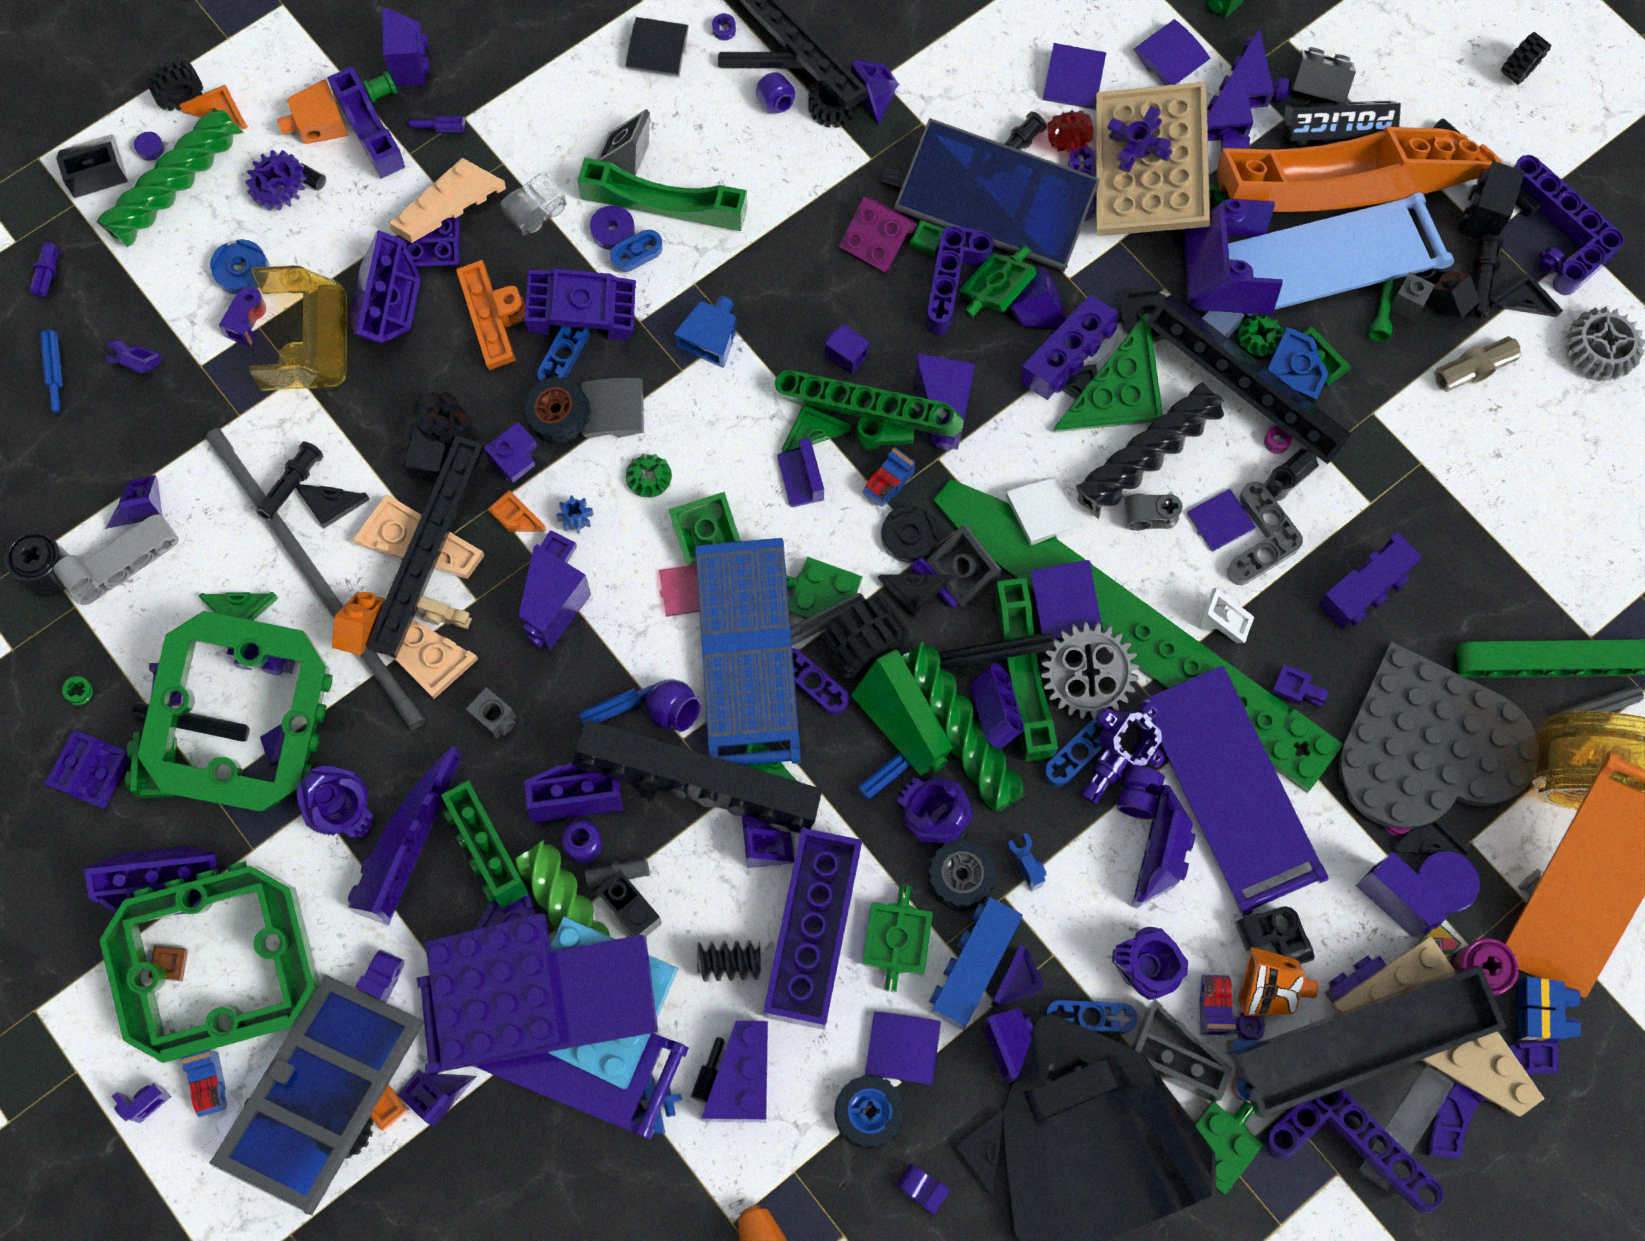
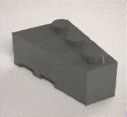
M1154 999L1147 1007L1131 1048L1146 1056L1161 1079L1209 1101L1217 1102L1221 1100L1233 1068L1203 1041L1200 1042L1186 1029L1183 1023L1176 1020L1162 1007L1163 1005Z

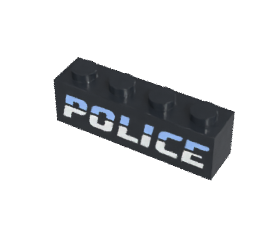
M1393 100L1285 104L1284 138L1292 141V145H1308L1309 140H1319V144L1336 143V139H1346L1347 141L1382 132L1385 127H1399L1401 103Z

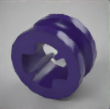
M722 13L714 17L712 21L714 36L723 41L730 40L735 36L736 23L733 16ZM723 24H728L729 29L720 30L719 25L723 27Z

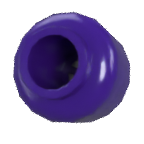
M772 72L762 77L758 82L756 97L767 111L778 114L791 108L795 99V89L785 76L778 72Z
M576 820L564 829L561 836V845L566 856L572 861L588 863L595 860L600 854L603 847V839L598 828L592 822Z

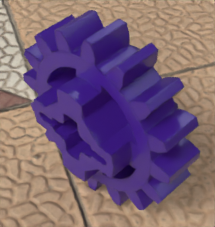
M271 150L270 157L261 154L262 161L259 163L253 161L252 164L255 166V169L247 170V174L251 176V179L245 181V184L250 187L247 191L248 194L259 206L263 205L267 210H271L274 206L279 211L282 209L283 203L290 207V200L292 198L300 199L297 194L298 190H305V187L301 184V181L307 179L302 173L305 168L292 154L288 155L284 150H281L279 154Z

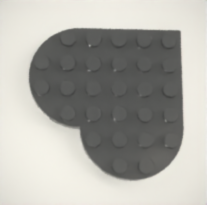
M1391 641L1383 654L1343 742L1344 745L1339 754L1338 770L1339 777L1342 779L1348 792V799L1365 817L1385 827L1414 829L1431 824L1439 819L1451 808L1455 800L1474 806H1492L1493 804L1514 798L1529 785L1536 773L1539 762V743L1530 720L1512 701Z

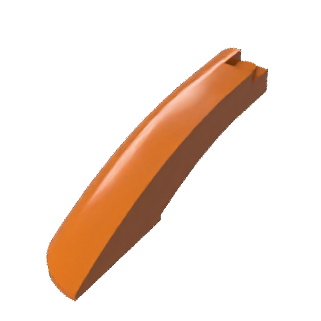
M1385 127L1382 132L1364 137L1306 148L1277 150L1223 148L1218 162L1217 181L1220 192H1228L1230 199L1275 201L1274 212L1323 211L1386 203L1405 199L1419 192L1426 194L1476 179L1479 177L1482 169L1487 171L1492 161L1502 163V161L1484 144L1478 146L1475 142L1467 140L1468 136L1462 133L1439 128Z

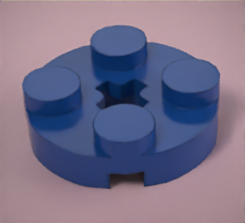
M240 239L236 240L237 243L230 245L225 243L214 252L210 261V269L212 270L213 278L222 290L231 294H238L245 287L257 289L266 280L270 264L261 247L252 241ZM244 262L245 268L242 271L236 272L234 265H241Z

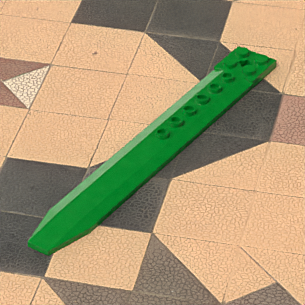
M953 479L946 484L933 501L956 530L964 524L969 527L1000 569L1014 579L1027 578L1028 589L1033 593L1035 592L1031 575L1032 570L1086 560L1055 537L1030 546L1007 502ZM1091 564L1103 631L1108 625H1111L1112 636L1119 631L1122 632L1123 636L1120 643L1127 640L1130 641L1131 646L1126 652L1135 651L1137 654L1130 662L1138 663V670L1166 690L1217 667L1224 666L1274 769L1308 793L1344 744L1296 709H1291ZM1294 744L1306 746L1308 756L1303 754L1298 757L1295 754L1297 749L1294 747Z

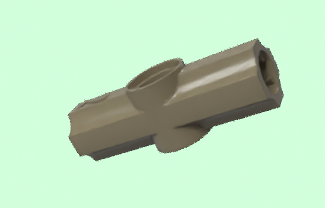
M1508 336L1485 347H1482V345L1475 346L1462 354L1459 359L1437 368L1434 372L1435 382L1445 392L1470 381L1474 383L1480 382L1491 376L1497 369L1519 360L1522 356L1520 345L1516 339Z

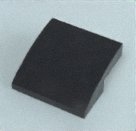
M636 17L625 67L631 70L680 77L689 25Z

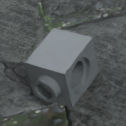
M1409 272L1391 303L1390 311L1414 322L1435 284Z
M487 687L466 708L469 717L496 740L501 734L504 736L511 731L515 725L514 720L517 718L513 709ZM490 711H501L498 719L493 721L486 719Z

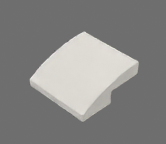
M1057 478L1028 484L1006 493V499L1030 546L1052 537L1059 539L1082 529Z

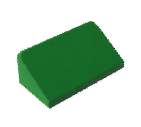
M1310 326L1303 333L1315 340L1321 362L1325 365L1328 372L1325 381L1328 386L1352 368L1314 327Z

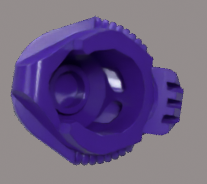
M319 766L310 770L299 782L296 790L297 803L305 825L317 833L327 834L328 836L345 833L352 838L363 837L373 826V816L366 807L369 796H367L366 785H364L365 783L362 782L363 780L353 771L333 766Z
M913 778L909 783H906L897 795V801L904 807L905 815L903 819L907 829L920 842L948 843L956 841L974 817L973 807L962 786L952 779L933 778L923 782L918 778Z
M1146 927L1140 929L1135 933L1134 939L1116 945L1113 950L1112 962L1125 983L1133 987L1147 1000L1157 999L1172 993L1180 986L1182 979L1188 975L1189 962L1174 940L1162 928Z

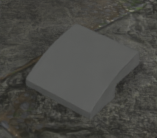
M609 378L582 382V391L588 398L591 409L589 422L582 431L584 437L588 439L614 434L619 438L644 433L643 380L641 378Z

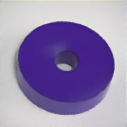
M603 207L596 211L591 218V236L598 246L611 250L616 244L635 234L633 217L622 207ZM610 226H616V227H617V228L614 229V230L608 229Z

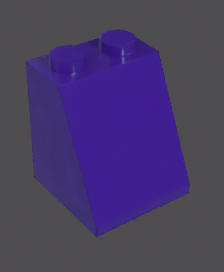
M918 353L914 378L917 397L951 405L962 416L964 421L975 364ZM947 415L943 419L942 425L950 420L951 415ZM962 429L954 436H943L927 432L930 444L936 445L939 449L958 450Z
M538 544L534 546L519 611V619L523 626L522 630L526 634L525 639L537 648L543 646L551 650L589 599L591 592L584 573Z

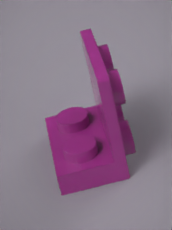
M863 197L839 246L883 272H887L907 233L914 234L918 223L873 198Z

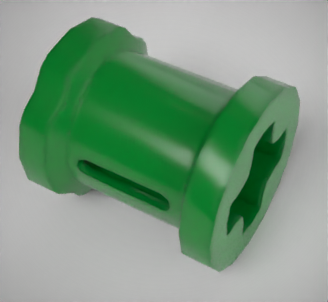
M387 70L383 72V75L370 81L362 80V84L372 104L376 103V99L390 93L393 95L397 94L394 82Z

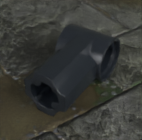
M1301 448L1281 466L1274 468L1265 481L1264 486L1276 501L1285 499L1292 489L1319 467L1316 456L1310 450ZM1275 480L1280 481L1284 486H1280Z

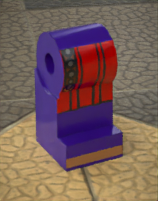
M245 287L238 292L219 323L225 338L251 347L255 339L252 328L257 319L263 317L266 312V304L259 290L254 287Z
M1202 975L1199 997L1201 1035L1229 1036L1236 1031L1235 1018H1233L1232 985L1231 979L1227 975Z

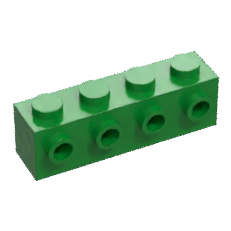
M469 780L443 793L441 796L447 808L442 811L450 826L457 825L460 833L455 836L462 850H470L473 858L468 861L475 875L479 876L482 874L487 882L482 885V888L490 902L496 900L502 909L528 895L529 893Z

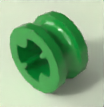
M75 676L66 680L62 687V693L69 703L80 706L91 699L93 689L85 678ZM85 685V688H82L84 691L83 695L79 697L75 694L71 697V694H74L72 691L74 686L80 688Z

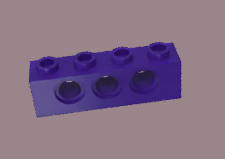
M1090 294L1022 365L1020 383L1046 400L1055 392L1059 393L1066 385L1067 379L1072 374L1076 375L1081 370L1084 361L1089 356L1093 357L1098 352L1101 343L1106 338L1110 339L1118 328V324H1116L1118 311Z

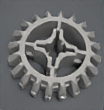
M1595 307L1589 312L1585 311L1570 325L1571 327L1566 334L1568 340L1565 343V348L1570 350L1567 358H1575L1573 367L1580 365L1583 368L1582 374L1590 372L1592 380L1600 375L1603 382L1609 380L1610 377L1615 381L1621 376L1625 377L1639 365V361L1645 352L1642 349L1645 340L1640 338L1643 330L1635 329L1637 321L1630 323L1627 320L1628 314L1620 316L1618 308L1610 313L1607 307L1601 308L1600 311ZM1596 329L1597 333L1586 335L1588 330ZM1623 353V358L1614 359L1613 355Z

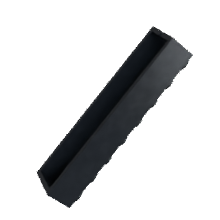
M1469 965L1234 1051L1232 1055L1242 1081L1250 1083V1085L1245 1086L1255 1115L1264 1118L1498 1032L1507 1027L1482 966Z

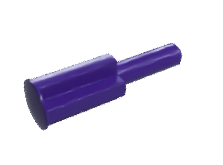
M435 116V120L410 119L408 126L410 128H436V132L464 133L465 118L464 116Z
M923 557L916 560L910 567V570L915 574L938 575ZM945 588L939 593L951 608H955L958 605V602Z

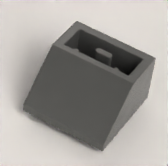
M1309 47L1308 51L1302 49L1292 89L1337 102H1346L1356 73L1354 63L1350 62L1351 58L1341 54H1335L1334 57L1324 55V50Z

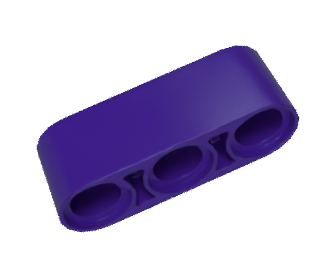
M993 663L971 680L970 687L984 735L993 747L1001 749L1024 732V724L1008 674L1000 665Z

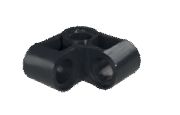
M1279 907L1235 921L1246 951L1250 950L1251 947L1256 948L1272 943L1277 954L1294 958L1299 961L1300 965L1314 960V951L1305 934L1299 915L1291 907ZM1277 915H1282L1286 918L1288 922L1286 930L1279 928L1276 924Z

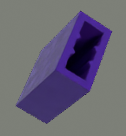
M1090 560L1031 571L1042 634L1049 632L1053 635V638L1061 641L1063 639L1061 635L1062 629L1071 634L1072 624H1075L1078 630H1083L1084 621H1087L1090 629H1093L1096 622H1099L1101 631H1103Z
M1391 852L1376 863L1356 885L1357 888L1412 937L1421 932L1426 935L1433 928H1438L1448 917L1445 910L1451 903L1394 852Z

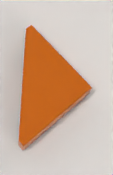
M226 85L179 104L183 113L199 118L212 112L213 108L219 111L225 110L240 129L247 128Z

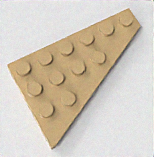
M1432 936L1426 937L1330 1005L1335 1011L1344 1012L1453 972L1455 969ZM1499 1032L1420 1060L1436 1068L1440 1073L1460 1085H1465L1482 1095V1098L1497 1104L1501 1109L1515 1117L1522 1116L1545 1099Z

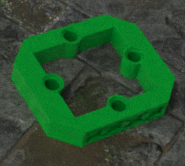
M202 611L165 635L137 756L161 793L266 812L294 794L299 782L313 769V764H309L311 752H316L319 744L320 735L315 734L318 722H323L325 717L326 704H322L324 692L329 693L332 685L333 675L329 674L330 668L307 633L302 630ZM196 642L234 649L235 659L240 664L249 668L263 666L269 657L301 663L291 710L282 719V729L285 737L275 782L242 776L241 765L235 759L229 757L213 759L206 769L169 762L178 718L188 714L195 704L193 692L186 687ZM256 644L259 648L258 656L254 660H247L244 655L245 649L249 645ZM175 692H180L183 696V703L178 708H173L169 703L171 695ZM298 716H303L307 721L306 729L303 732L296 733L292 728V721ZM223 764L229 765L232 770L230 778L226 781H221L217 776V770Z
M244 861L227 866L228 872L216 875L215 870L196 874L197 880L185 883L184 878L164 883L165 889L153 892V888L148 887L133 891L134 897L122 902L99 940L123 1041L161 1063L293 1027L319 985L295 887L258 866H247V862ZM194 889L198 890L201 894V902L196 907L192 906L188 901V896ZM257 892L266 928L256 934L254 949L260 957L274 959L284 1002L247 1013H242L236 1006L224 1005L212 1010L207 1015L204 1025L165 1035L155 991L163 987L167 974L164 966L159 962L147 961L138 924L181 912L186 914L204 913L214 903ZM270 934H275L280 940L279 948L276 951H270L266 946V939ZM144 969L150 970L153 975L152 983L149 986L144 985L140 980L141 972ZM222 1013L230 1016L232 1020L231 1028L228 1031L221 1029L218 1024L219 1016Z

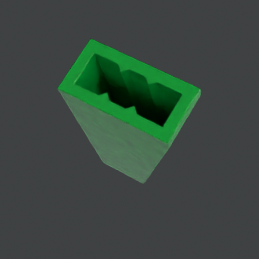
M894 650L878 658L851 696L921 776L930 770L934 772L939 771L948 762L946 756L953 749L951 742L901 654Z

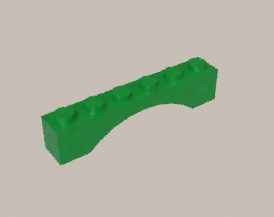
M585 157L577 181L581 199L738 231L742 230L747 211V190L723 185L705 188L667 186L637 177L610 162Z
M1027 578L997 581L994 598L1002 641L1034 635L1032 605ZM1037 653L1005 658L1008 676L1024 724V732L1019 735L1024 762L1051 759L1055 756L1058 745L1053 719L1042 685Z

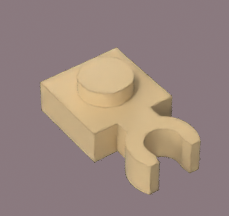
M424 596L420 597L417 608L423 616L422 618L434 625H439L440 622L448 625L452 623L457 627L468 630L472 618L469 617L470 613L450 608L448 604Z

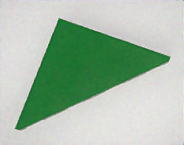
M1149 313L1144 314L1053 428L1054 432L1152 423L1163 415L1151 327L1146 324L1150 318Z

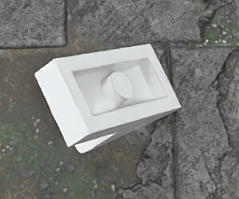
M1212 588L1202 616L1200 628L1202 630L1218 629L1235 643H1245L1254 616L1219 589Z

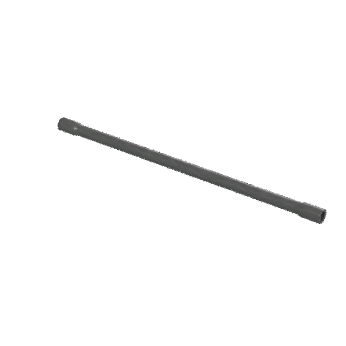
M215 428L206 434V440L218 457L224 461L257 508L266 495L239 459L233 446L221 429ZM276 512L273 519L266 521V523L334 618L342 609V603L278 512ZM366 648L360 656L394 703L401 718L410 730L420 727L425 722L423 715L413 701L404 693L378 654Z

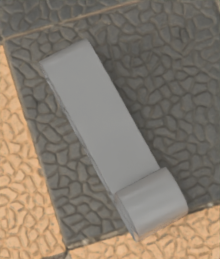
M155 514L83 562L75 555L62 558L55 564L53 571L69 594L79 604L88 605L171 550L178 543L179 538L164 517L160 514Z

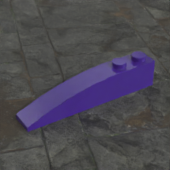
M451 746L410 791L389 821L371 856H367L363 861L360 871L363 875L359 884L352 887L348 896V902L350 903L348 908L354 913L389 926L442 804L443 798L441 795L447 792L462 755L457 748Z

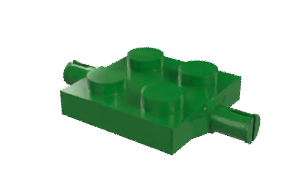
M1022 244L1015 254L1011 256L992 253L959 290L962 299L971 301L963 311L968 318L973 319L976 313L984 307L1003 313L1037 275L1033 265L1023 262L1031 253L1027 245Z
M807 557L802 571L796 578L786 575L787 587L792 589L789 614L807 619L857 594L863 576Z
M899 885L897 903H871L862 966L879 968L886 972L883 990L889 992L890 981L892 980L891 992L894 993L897 992L899 974L912 973L924 975L933 912L918 910L909 905L912 887L906 886L905 897H903L905 885Z
M1211 1101L1194 1123L1215 1152L1216 1190L1222 1195L1227 1194L1264 1145L1250 1133L1245 1125V1122L1254 1112L1251 1104L1247 1101L1243 1102V1105L1235 1115L1227 1113L1215 1101Z

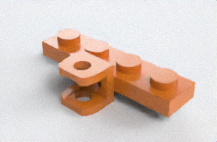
M483 260L456 269L486 366L491 370L516 361L506 328L525 321L526 305L523 297L519 294V290L516 286H507L494 291Z

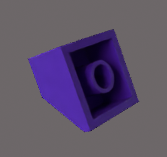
M382 8L383 56L394 85L426 84V73H430L429 58L425 56V50H429L427 33L422 32L420 22L389 8Z

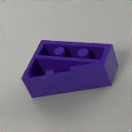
M572 762L562 767L558 765L524 781L527 811L532 823L623 810L620 781L613 780L608 775L598 772L589 773L582 771L579 767L572 765Z
M735 1021L701 1118L702 1122L767 1123L768 1021Z

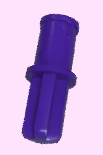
M46 242L42 244L38 262L33 265L35 273L30 286L33 296L45 297L51 278L56 276L55 266L61 249L56 247L54 251L56 245Z

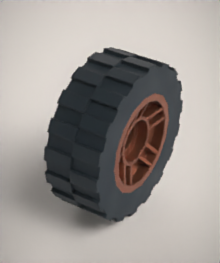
M552 376L549 379L545 378L539 384L536 383L533 389L526 395L527 399L523 405L525 407L523 414L527 419L526 422L546 442H568L567 440L574 439L580 432L582 433L585 425L589 422V414H591L589 400L573 380L570 381L566 377L559 378L557 376Z

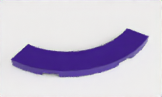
M1530 1041L1508 1046L1528 1075L1558 1074V1041ZM1453 1081L1437 1106L1431 1122L1426 1156L1462 1159L1465 1134L1471 1121V1116L1479 1104L1485 1100L1481 1097L1482 1095L1465 1085H1460Z

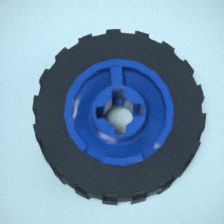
M863 1075L860 1078H854L842 1088L836 1100L834 1117L839 1132L842 1133L848 1142L853 1143L854 1146L859 1148L872 1149L883 1147L898 1135L904 1123L906 1109L904 1108L903 1096L901 1097L898 1088L894 1087L891 1081L884 1080L877 1075ZM867 1106H872L876 1110L875 1116L871 1119H868L863 1113Z

